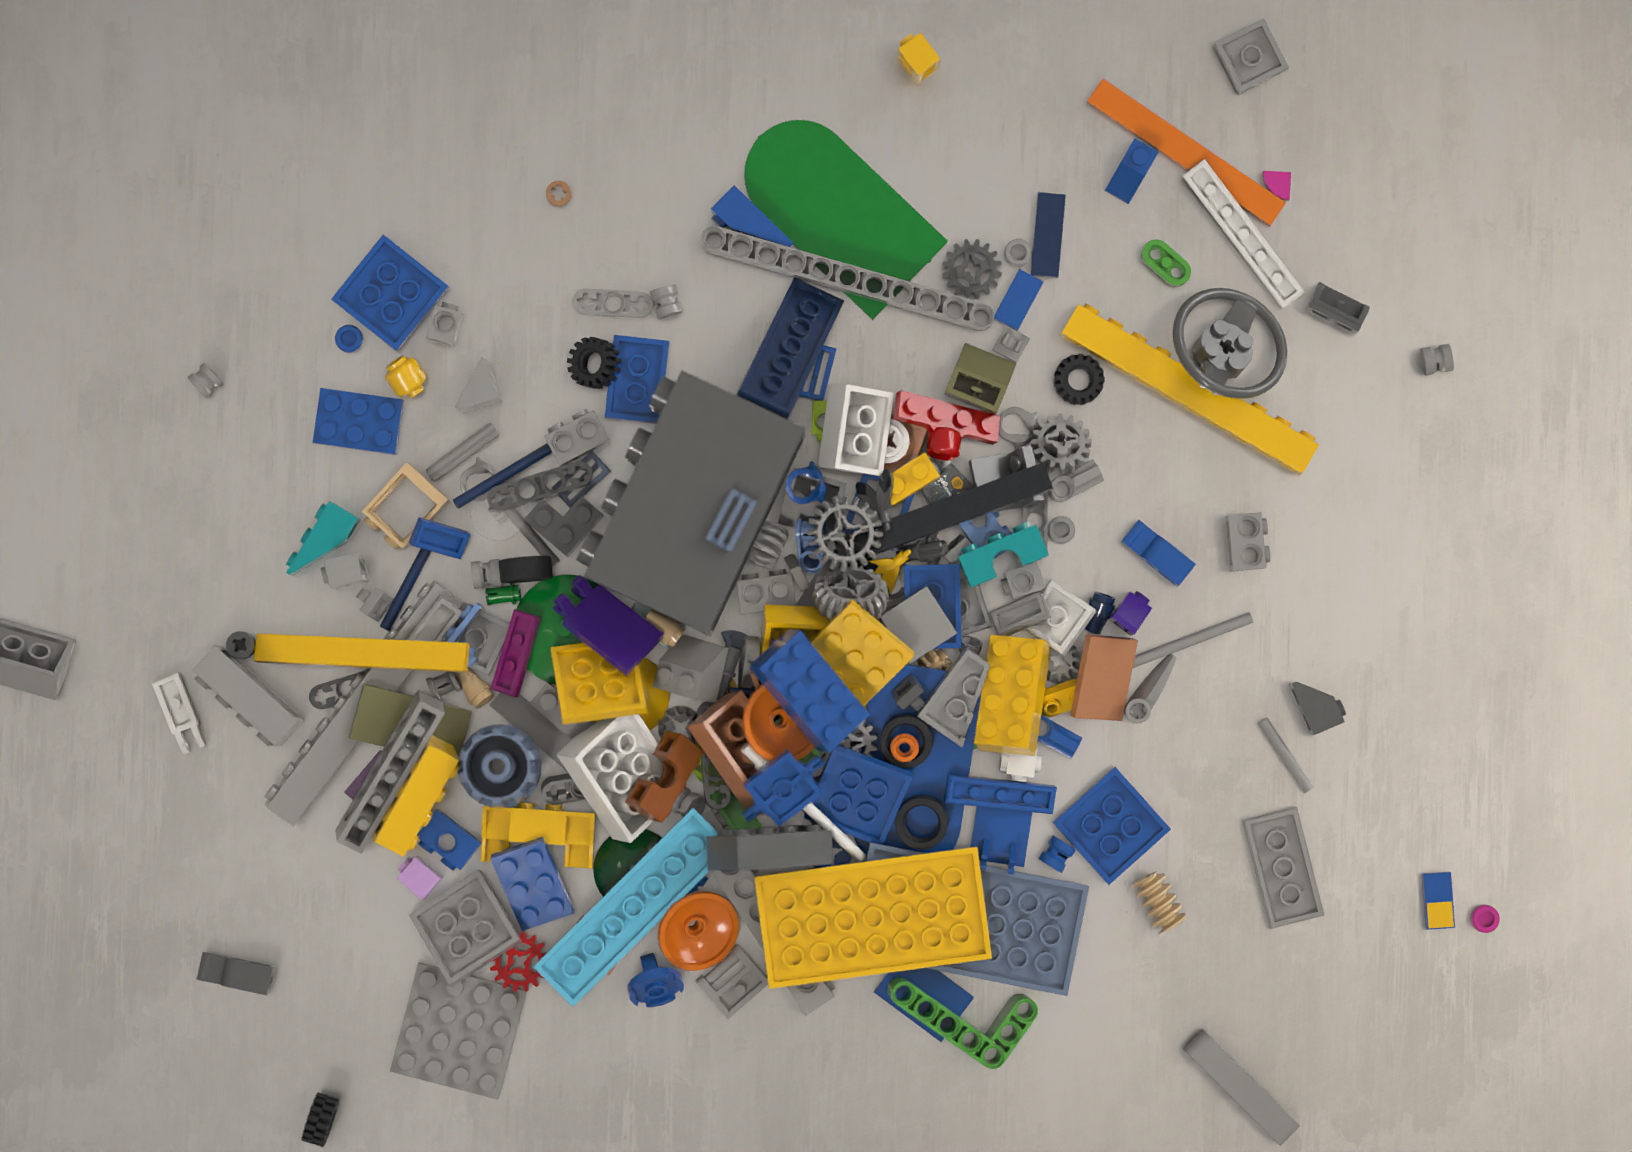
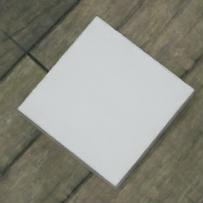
M1051 580L1042 592L1051 618L1025 630L1038 639L1045 640L1051 648L1065 656L1097 611Z

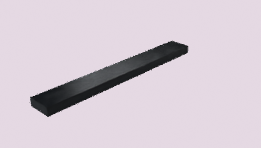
M1039 463L891 518V523H889V531L885 530L884 525L874 528V532H883V536L879 538L874 537L873 540L881 544L880 548L871 546L870 550L877 555L1053 490L1054 488L1045 463ZM863 532L854 537L855 554L864 548L868 532ZM852 533L842 536L847 541V544L850 540L848 536L852 535ZM834 542L838 555L846 557L843 546L839 542Z

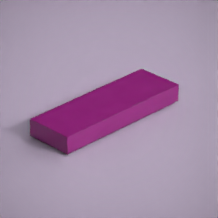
M518 609L513 610L490 689L518 698L542 617Z

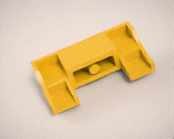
M523 802L518 804V808H491L483 806L481 862H491V854L510 848L511 842L526 843L544 837L546 844L565 845L564 867L593 868L595 813L562 811V805L546 804L545 809H534L535 803Z

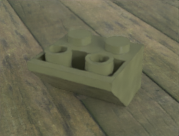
M965 343L944 395L996 415L1017 363Z

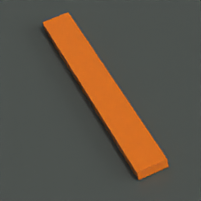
M1105 79L1101 80L1088 99V104L1185 170L1190 171L1205 159L1240 207L1269 227L1286 204L1285 201Z

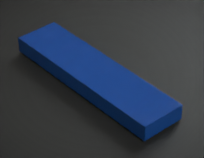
M947 774L943 801L951 804L1053 814L1057 787L1047 784Z

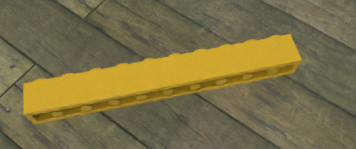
M1078 304L1063 329L1061 337L1297 475L1303 474L1319 447V444L1314 442L1316 438L1304 430H1301L1300 433L1290 428L1291 423L1280 416L1274 419L1267 415V409L1256 402L1250 405L1242 399L1224 397L1218 394L1214 395L1208 389L1199 387L1200 384L1188 374L1181 362L1178 363L1170 358L1171 353L1160 346L1154 349L1146 344L1147 339L1136 332L1129 334L1122 330L1123 325L1112 318L1105 320L1098 316L1099 311L1088 304L1084 306Z

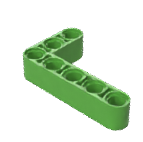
M896 977L887 985L888 996L899 1007L989 1069H997L1004 1064L1038 1014L1037 1004L1025 994H1016L1008 1001L989 1030L984 1034L907 979ZM902 985L907 986V994L902 998H897L895 996L896 989ZM928 1001L930 1003L929 1010L923 1014L918 1013L919 1004ZM1023 1002H1028V1011L1025 1014L1019 1015L1017 1013L1018 1006ZM951 1017V1026L947 1029H941L940 1023L942 1019ZM1007 1025H1012L1013 1031L1011 1035L1001 1037L1002 1029ZM974 1033L973 1042L964 1045L962 1043L964 1035ZM995 1048L997 1050L996 1056L991 1060H985L986 1051Z

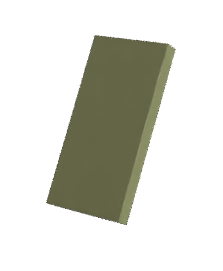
M363 683L349 738L384 747L414 696ZM443 703L445 714L432 735L454 746L459 757L472 711Z

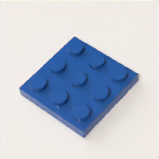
M383 234L331 300L398 352L449 286Z
M838 745L831 751L817 783L822 789L823 794L811 803L843 833L867 842L883 845L911 783L913 772ZM806 812L804 813V819L815 822Z
M1116 767L1112 768L1052 822L1108 885L1171 830Z

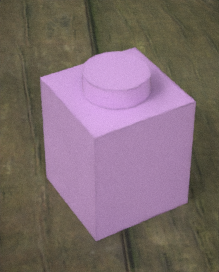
M418 856L413 860L408 857L398 868L401 874L397 879L421 900H424L443 878Z

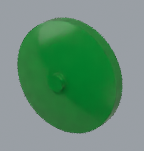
M578 575L553 576L552 579L542 580L523 596L516 608L542 617L527 669L536 677L556 685L550 647L584 643L562 626L565 618L553 610V607L556 605L554 600L561 593L570 599L574 607H577L583 601V599L571 591V588L574 586L572 582ZM584 577L593 589L598 585Z

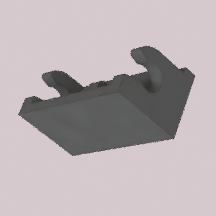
M1319 282L1305 310L1356 334L1359 332L1370 307Z

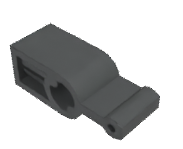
M202 952L196 980L268 995L270 994L276 966Z

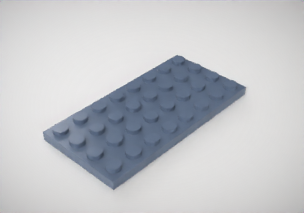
M869 842L866 861L923 853ZM986 865V870L980 871L992 959L926 968L1068 996L1089 886L1014 871L1013 875L1007 874L1008 869Z

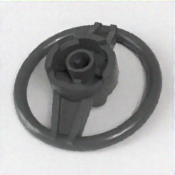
M1229 288L1206 289L1188 298L1176 314L1172 333L1174 348L1184 369L1200 384L1199 387L1208 389L1214 395L1246 399L1267 392L1282 377L1288 357L1285 335L1279 322L1270 310L1252 296ZM1228 299L1236 301L1223 320H1217L1214 324L1208 326L1194 343L1193 356L1196 355L1197 361L1201 365L1198 368L1192 361L1184 341V326L1188 315L1197 305L1208 300ZM1257 313L1267 324L1275 340L1276 362L1274 368L1265 380L1254 386L1241 388L1226 386L1227 380L1237 378L1252 359L1254 340L1249 335V331Z

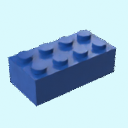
M788 629L749 666L751 671L818 751L830 753L870 715L800 630Z

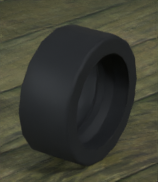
M524 556L499 560L501 583L535 582L553 578L551 556Z
M910 713L898 714L889 719L882 729L879 740L881 752L885 759L894 766L904 769L916 767L923 763L930 755L933 745L932 730L928 723L917 715ZM908 724L920 731L923 744L913 760L901 762L895 759L891 753L890 736L895 728Z
M924 794L911 796L899 807L895 820L896 832L902 842L911 848L919 850L932 848L939 844L946 835L949 822L947 810L933 796ZM926 806L936 813L939 823L936 831L931 836L918 838L907 830L905 824L906 815L914 807Z

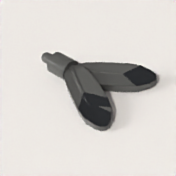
M886 469L879 477L877 493L871 486L863 482H857L855 487L858 496L865 503H869V507L873 511L877 512L879 521L884 525L885 530L889 531L891 518L887 510L892 496L893 476L891 471Z

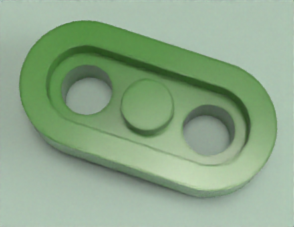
M1158 239L1151 240L1143 247V262L1166 283L1177 287L1184 285L1191 276L1189 263L1164 241ZM1152 250H1158L1160 252V258L1153 259L1150 255V252ZM1173 268L1180 269L1181 276L1178 278L1173 277L1171 270Z

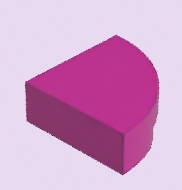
M1263 171V181L1269 191L1280 199L1289 201L1291 172Z

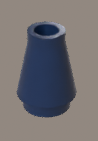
M1094 592L1093 597L1089 598V605L1097 612L1089 621L1085 630L1101 635L1103 627L1116 607L1114 605L1116 598L1101 592Z

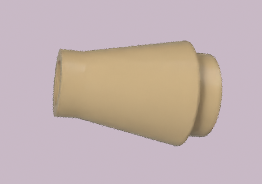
M653 609L645 617L646 621L663 633L661 642L664 645L668 644L673 647L685 631L680 626V622L657 613Z
M470 667L467 668V673L458 672L455 675L469 704H473L476 709L484 706L494 697V694L491 692L492 689H490L491 686L475 674Z

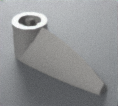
M1167 655L1132 694L1124 710V715L1128 721L1143 723L1150 717L1151 710L1161 695L1176 661L1174 655ZM1139 703L1143 706L1141 710L1144 712V715L1142 717L1137 716V719L1132 717L1133 711L1131 706L1133 704L1138 706Z

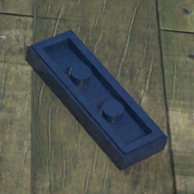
M1038 192L1030 273L1032 276L1059 277L1065 194Z

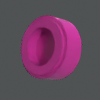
M1479 905L1472 911L1470 921L1477 931L1490 933L1498 927L1500 916L1494 907Z

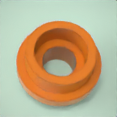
M899 734L891 742V753L898 761H911L918 754V742L910 734ZM901 743H908L910 745L909 751L902 752L899 749Z

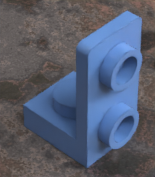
M478 602L475 606L469 604L460 616L464 619L458 628L452 626L443 639L446 642L457 643L458 639L484 606ZM471 646L468 667L472 668L478 658L474 656L476 650Z

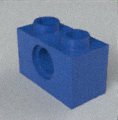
M440 809L435 810L427 826L422 827L417 834L421 840L418 844L430 854L433 851L443 857L440 861L453 871L455 868L462 870L482 843ZM444 834H450L455 839V845L451 850L444 849L441 846L440 840Z

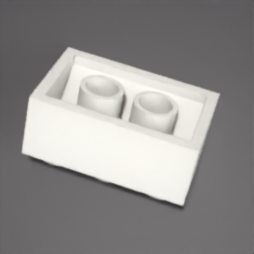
M829 384L818 467L880 476L884 468L894 393L848 384Z

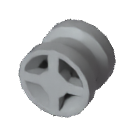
M205 363L200 365V370L196 374H191L187 377L206 398L211 394V390L214 387H219L223 383Z

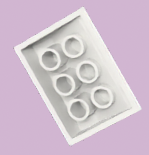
M639 714L602 719L575 736L556 754L611 838L632 843L653 820L645 818L626 804L625 800L638 778L656 783L663 773L661 761L653 755L658 743Z

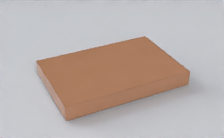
M1086 634L1070 716L1083 719L1123 720L1138 640L1126 637Z

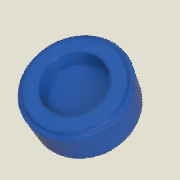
M354 325L340 327L335 335L337 347L346 353L358 351L364 342L361 330Z

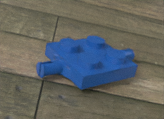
M786 749L743 782L744 787L752 795L755 802L751 807L742 812L744 818L750 822L762 812L780 827L823 794L822 789L813 779L812 773L825 765L824 761L819 755H816V757L804 765Z

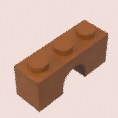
M666 731L653 752V755L661 761L663 766L661 778L656 783L638 778L625 803L645 818L663 823L665 818L670 815L677 797L685 789L686 782L691 773L699 765L704 751L682 734Z

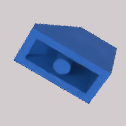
M1134 138L1105 191L1129 204L1159 152Z

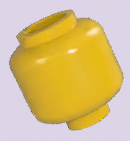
M402 355L386 367L388 371L385 374V380L397 396L409 395L412 398L424 390L422 384L426 380V374L415 358H406Z

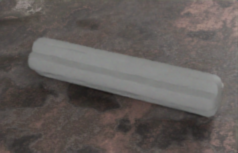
M488 423L428 467L426 473L432 481L439 480L496 438L499 434L493 424Z

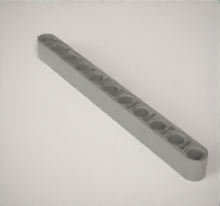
M710 226L703 231L701 236L704 249L711 254L982 331L989 328L994 320L993 309L985 303L718 226ZM711 233H717L722 237L721 243L716 247H711L706 243V238ZM737 241H745L748 244L749 249L745 254L741 255L733 251V245ZM770 248L775 252V258L771 262H764L760 259L759 255L763 249ZM791 256H797L802 260V265L797 270H791L786 265L787 259ZM817 264H824L828 267L829 273L825 277L819 278L814 275L813 268ZM849 271L855 275L856 280L852 285L841 283L839 277L843 272ZM869 280H879L882 284L881 291L878 293L869 292L866 287ZM897 287H904L908 290L909 296L906 300L899 301L895 299L893 291ZM926 294L933 296L936 301L935 306L929 309L922 307L920 304V298ZM949 303H959L962 307V313L959 316H951L947 312V305ZM977 310H984L988 313L989 320L985 324H979L974 320L973 314Z

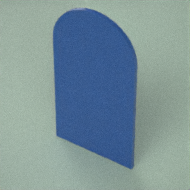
M906 664L868 702L867 712L870 715L866 718L865 725L871 724L873 729L869 734H876L877 736L876 740L871 741L872 744L877 746V751L869 752L873 758L891 764L885 759L880 749L879 740L884 725L889 719L898 714L910 713L917 715L918 712L911 704L903 710L895 702L891 691L912 674L922 686L924 691L920 695L923 697L922 700L926 702L948 672L947 670ZM981 694L978 697L963 748L929 725L933 736L930 755L920 765L913 768H905V770L913 772V778L902 803L911 796L920 794L933 796L939 800L947 810L949 822L946 835L939 844L932 848L924 850L911 848L903 843L898 836L895 827V817L883 845L922 853L954 849L960 835L964 805L945 803L943 801L947 774L969 776ZM906 724L894 729L890 736V746L892 740L897 735L906 733L915 737L919 745L918 752L920 751L923 738L916 727ZM905 742L901 743L899 749L902 752H907L910 749V745ZM926 806L914 807L908 812L905 819L906 828L909 833L918 838H926L934 834L939 823L936 813ZM854 837L857 846L867 857L869 842Z

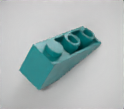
M331 501L327 505L322 504L314 517L317 519V522L313 529L307 528L300 540L303 543L298 553L294 551L286 563V566L289 568L286 573L294 576L345 545L361 519Z

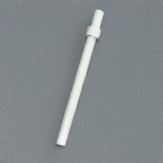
M749 743L745 744L741 749L755 764L757 771L771 762L758 755ZM810 803L802 809L823 830H831L832 838L857 862L864 859L866 854L815 805Z

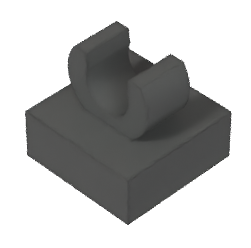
M912 674L891 691L895 702L903 710L911 704L914 709L919 711L926 704L920 695L924 690Z

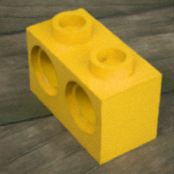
M921 32L916 36L910 34L899 43L897 59L916 84H919L939 69L941 58Z

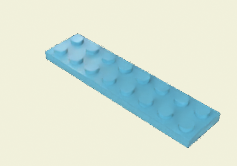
M694 808L534 966L572 1007L664 917L672 904L683 898L710 871L707 866L706 836H717V831Z

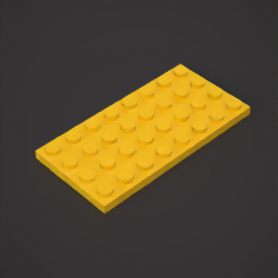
M977 846L754 876L769 989L992 959Z

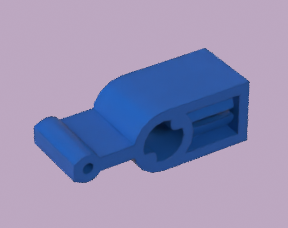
M1140 520L1134 524L1121 541L1176 587L1183 582L1196 565Z

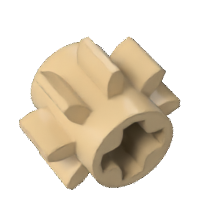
M941 648L936 652L934 650L929 651L918 658L917 661L918 666L949 671V666L952 664L947 658L948 655Z

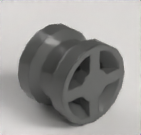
M237 631L232 633L226 641L227 652L236 659L250 658L255 653L256 640L247 632Z

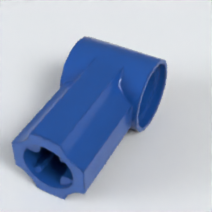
M1041 715V720L1046 722L1048 729L1045 735L1038 736V741L1071 759L1080 745L1082 737L1055 723L1048 717Z

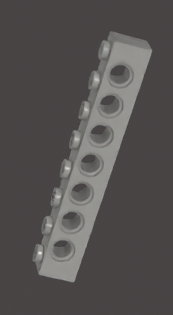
M710 809L701 815L716 831L725 830L724 827L727 826V823L719 811L714 814L713 810ZM758 869L739 871L711 870L764 951L760 918L753 914V906L758 903L754 880L755 874L759 872ZM742 879H748L753 883L754 889L748 895H743L738 891L737 884ZM831 981L816 982L810 988H804L801 985L787 986L805 1015H808L834 997L831 991L835 987Z

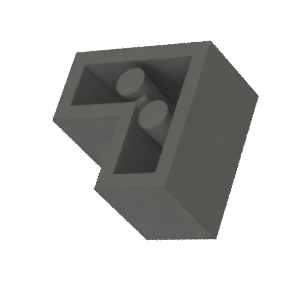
M580 496L564 516L541 499L524 520L565 556L569 557L604 515L583 496Z

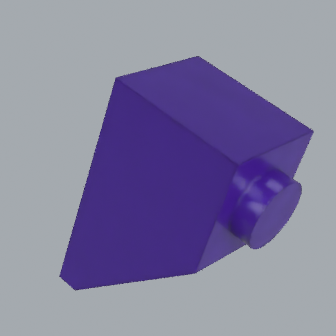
M1138 591L1135 594L1128 592L1113 611L1109 620L1127 634L1134 635L1152 610V607L1148 605L1150 600Z

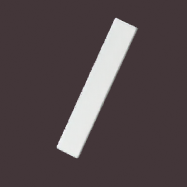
M1205 159L1182 176L1282 309L1305 292Z

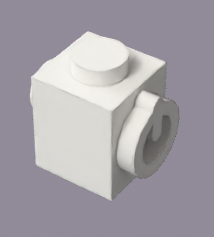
M1038 744L1035 756L1001 753L1000 771L1005 772V774H1011L1010 780L1027 782L1028 777L1034 778L1035 772L1040 773L1042 756L1037 755Z

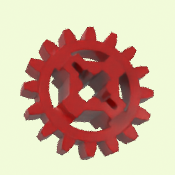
M526 931L521 933L520 938L522 942L520 943H525L531 947L527 950H519L514 946L505 952L508 955L505 967L502 968V955L494 959L493 961H495L496 965L490 967V971L498 972L494 980L503 979L504 989L510 984L513 985V992H517L519 986H523L525 992L529 991V983L537 987L539 986L537 978H544L537 970L534 972L531 966L532 959L535 956H538L539 962L548 953H542L541 950L545 943L537 945L535 943L536 935L527 939ZM530 953V956L524 962V969L519 966L510 970V967L516 961L515 955L522 957ZM513 973L522 974L526 980H514L509 976Z

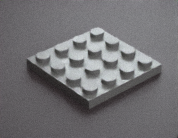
M419 962L390 1072L498 1100L526 992L520 988L517 992H513V986H508L504 989L501 983L474 976H468L452 987L447 983L439 967Z

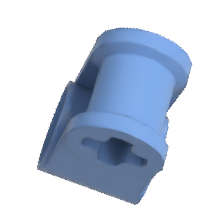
M798 518L795 526V537L798 546L799 564L806 573H817L824 565L820 563V560L825 555L820 552L817 555L819 559H812L808 556V554H812L819 547L817 544L809 546L808 541L816 538L815 535H807V530L816 529V526L811 525L808 521H803L802 518ZM826 519L822 526V535L827 534Z

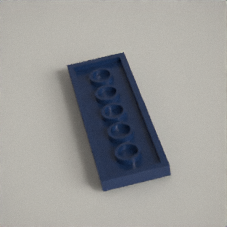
M794 277L736 396L788 420L845 300Z

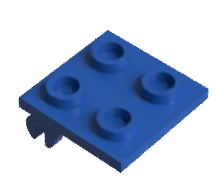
M976 807L971 847L977 846L980 870H986V862L1008 865L1007 874L1011 875L1014 873V866L1024 867L1032 812Z

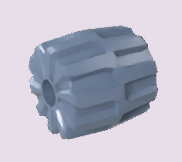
M494 724L479 729L468 738L462 746L458 757V763L460 764L458 775L462 786L471 798L491 808H507L517 805L528 798L537 787L542 772L541 756L533 739L521 729L510 725ZM495 758L503 760L505 764L503 773L496 775L492 769V762Z

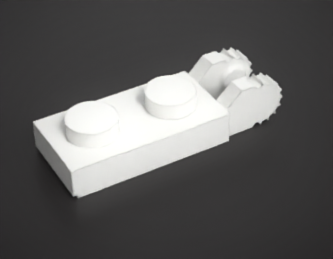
M180 673L153 682V688L171 733L175 735L182 753L187 754L190 752L189 744L182 731L190 728L199 748L206 746L203 734L198 726L200 723Z

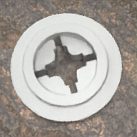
M890 419L888 437L894 434L892 441L897 448L886 447L885 464L898 462L903 456L907 455L908 447L911 444L907 429L902 423Z

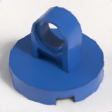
M654 952L640 956L643 972L633 977L628 984L630 1001L637 1006L639 1002L646 1003V1007L652 1008L675 1000V993L678 991L682 993L684 990L682 975L673 968L658 967Z

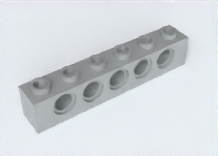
M417 690L336 827L335 832L338 843L362 854L444 716L445 711L441 701Z

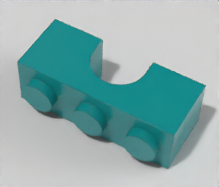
M1026 522L1014 527V533L1004 537L1003 533H999L987 538L989 543L978 548L975 543L961 549L963 555L957 558L969 587H975L997 577L993 567V560L995 555L1001 551L1014 553L1019 559L1021 567L1049 556L1037 525L1030 526Z

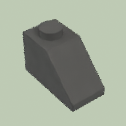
M1299 682L1289 684L1310 735H1316L1345 722L1343 716L1346 715L1340 699L1336 701L1334 696Z

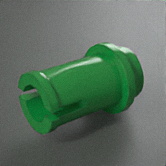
M510 583V586L485 589V594H488L486 596L488 606L512 602L514 605L517 601H521L519 584L514 585V583Z

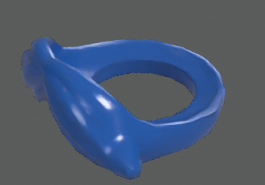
M813 461L809 463L808 467L794 470L787 477L786 492L789 498L798 504H808L814 501L824 502L826 485L823 482L822 472L815 466ZM804 475L819 479L820 485L808 497L799 498L792 493L791 483L795 477Z

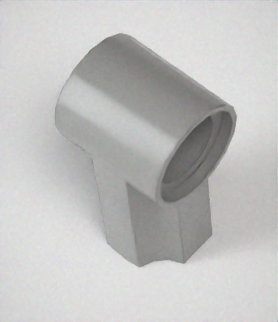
M1094 459L1088 461L1083 466L1075 468L1074 472L1069 471L1053 479L1051 483L1054 489L1048 491L1049 497L1055 502L1067 501L1103 482L1102 473ZM1064 482L1067 485L1068 493L1065 497H1060L1056 494V483Z

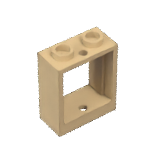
M407 462L361 511L366 515L363 521L374 531L380 528L387 534L384 540L395 550L399 546L406 550L411 545L409 540L413 530L403 539L374 512L406 477L436 503L424 516V519L433 521L450 502L448 498Z

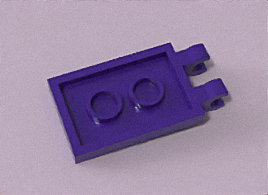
M578 575L572 582L574 586L571 588V591L583 599V601L577 607H574L570 599L561 593L554 600L556 605L553 607V610L565 618L562 624L563 627L627 676L663 639V633L603 586L598 584L593 589L583 576Z

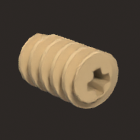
M1153 872L1134 882L1131 886L1132 888H1142L1136 896L1137 898H1147L1142 907H1152L1147 916H1156L1158 918L1152 926H1162L1163 929L1158 933L1161 934L1182 923L1187 918L1186 913L1177 914L1182 905L1180 903L1172 904L1177 897L1176 894H1166L1171 888L1170 883L1161 884L1166 875Z

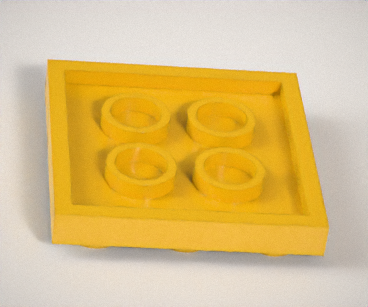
M853 599L809 641L863 707L915 654L912 649L866 610H863Z
M585 643L550 647L563 725L647 713L639 664L626 676Z

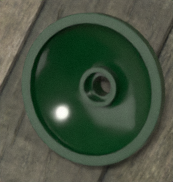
M645 829L632 843L615 840L611 836L608 837L597 851L593 866L594 880L601 895L604 897L629 872L630 866L636 865L662 837L648 829Z

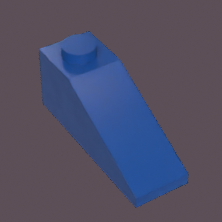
M735 185L711 208V212L714 214L711 219L719 227H727L732 231L791 248L794 247V243Z

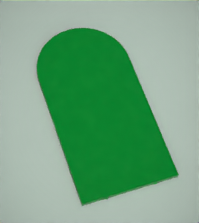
M790 120L779 123L769 128L762 135H759L748 153L744 178L751 202L794 243L798 250L910 282L948 242L842 139L819 123L807 120ZM816 265L825 276L829 273L826 265ZM849 271L843 272L839 277L844 285H852L856 280L855 275ZM872 279L867 282L866 287L869 292L878 293L882 289V284L879 280ZM897 287L893 291L894 297H896L904 287ZM843 292L872 320L888 305Z

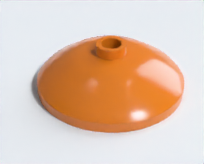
M763 684L751 694L744 708L743 730L749 745L758 755L772 761L788 749L799 760L815 748ZM779 714L781 720L778 724H775L774 717Z
M710 891L689 893L672 904L661 919L658 928L660 949L666 959L678 968L698 971L712 967L729 954L737 940L739 932L737 913L730 902L717 893ZM696 920L694 925L689 926L692 921Z

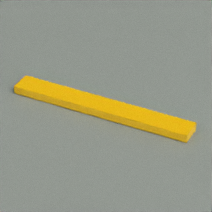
M257 633L254 661L257 663L467 673L470 645L468 643Z

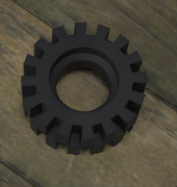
M585 337L581 339L582 343L576 342L574 346L577 349H570L569 351L573 357L567 358V363L572 364L571 367H567L568 372L574 373L570 377L577 381V384L593 389H603V386H610L609 380L615 381L617 379L614 372L620 373L621 368L616 367L618 363H621V358L616 357L620 353L617 349H614L615 345L596 337ZM597 352L601 357V365L596 373H590L587 368L588 359L593 353Z
M1073 354L1061 361L1054 373L1053 383L1057 394L1062 397V400L1070 402L1072 405H1085L1093 401L1100 394L1105 377L1103 375V368L1100 367V363L1097 360L1095 361L1089 355ZM1075 369L1085 370L1090 377L1088 387L1083 390L1073 389L1068 382L1070 372Z
M319 1092L316 1094L304 1126L302 1141L324 1147L336 1117L339 1105L338 1098Z

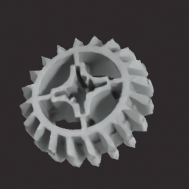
M844 495L843 504H839L838 498L835 496L832 498V507H830L828 502L824 501L822 502V506L826 510L824 513L817 508L814 510L819 520L810 518L808 521L811 525L816 526V529L807 530V535H815L816 538L808 541V545L813 546L817 544L819 547L812 554L817 556L822 552L825 555L820 560L821 564H824L828 558L831 559L830 569L832 570L835 569L837 562L841 563V571H846L847 563L849 562L852 570H856V560L858 559L865 566L868 564L864 557L865 554L871 558L876 556L870 550L871 546L874 548H880L881 546L879 542L873 541L874 537L879 538L883 536V532H874L875 527L882 525L881 521L873 523L871 521V518L875 517L877 512L874 510L868 515L865 512L869 507L867 502L862 508L857 507L860 500L858 497H855L853 504H848L849 497ZM843 510L856 513L865 523L858 525L848 523ZM834 513L836 529L833 532L822 535V526L825 519ZM842 524L846 530L858 529V531H854L852 535L848 536L850 538L848 544L844 537L837 536L831 538V536L837 534V531H841L839 527ZM863 532H868L864 548L855 554L854 537ZM839 542L847 556H839L832 553L825 546V543Z
M840 564L839 568L822 571L821 576L817 577L813 589L815 609L820 611V616H827L828 621L836 614H839L851 599L875 619H879L880 615L885 613L889 597L886 581L881 580L880 574H874L873 569L865 570L862 565L856 570H852L850 565L846 571H841Z

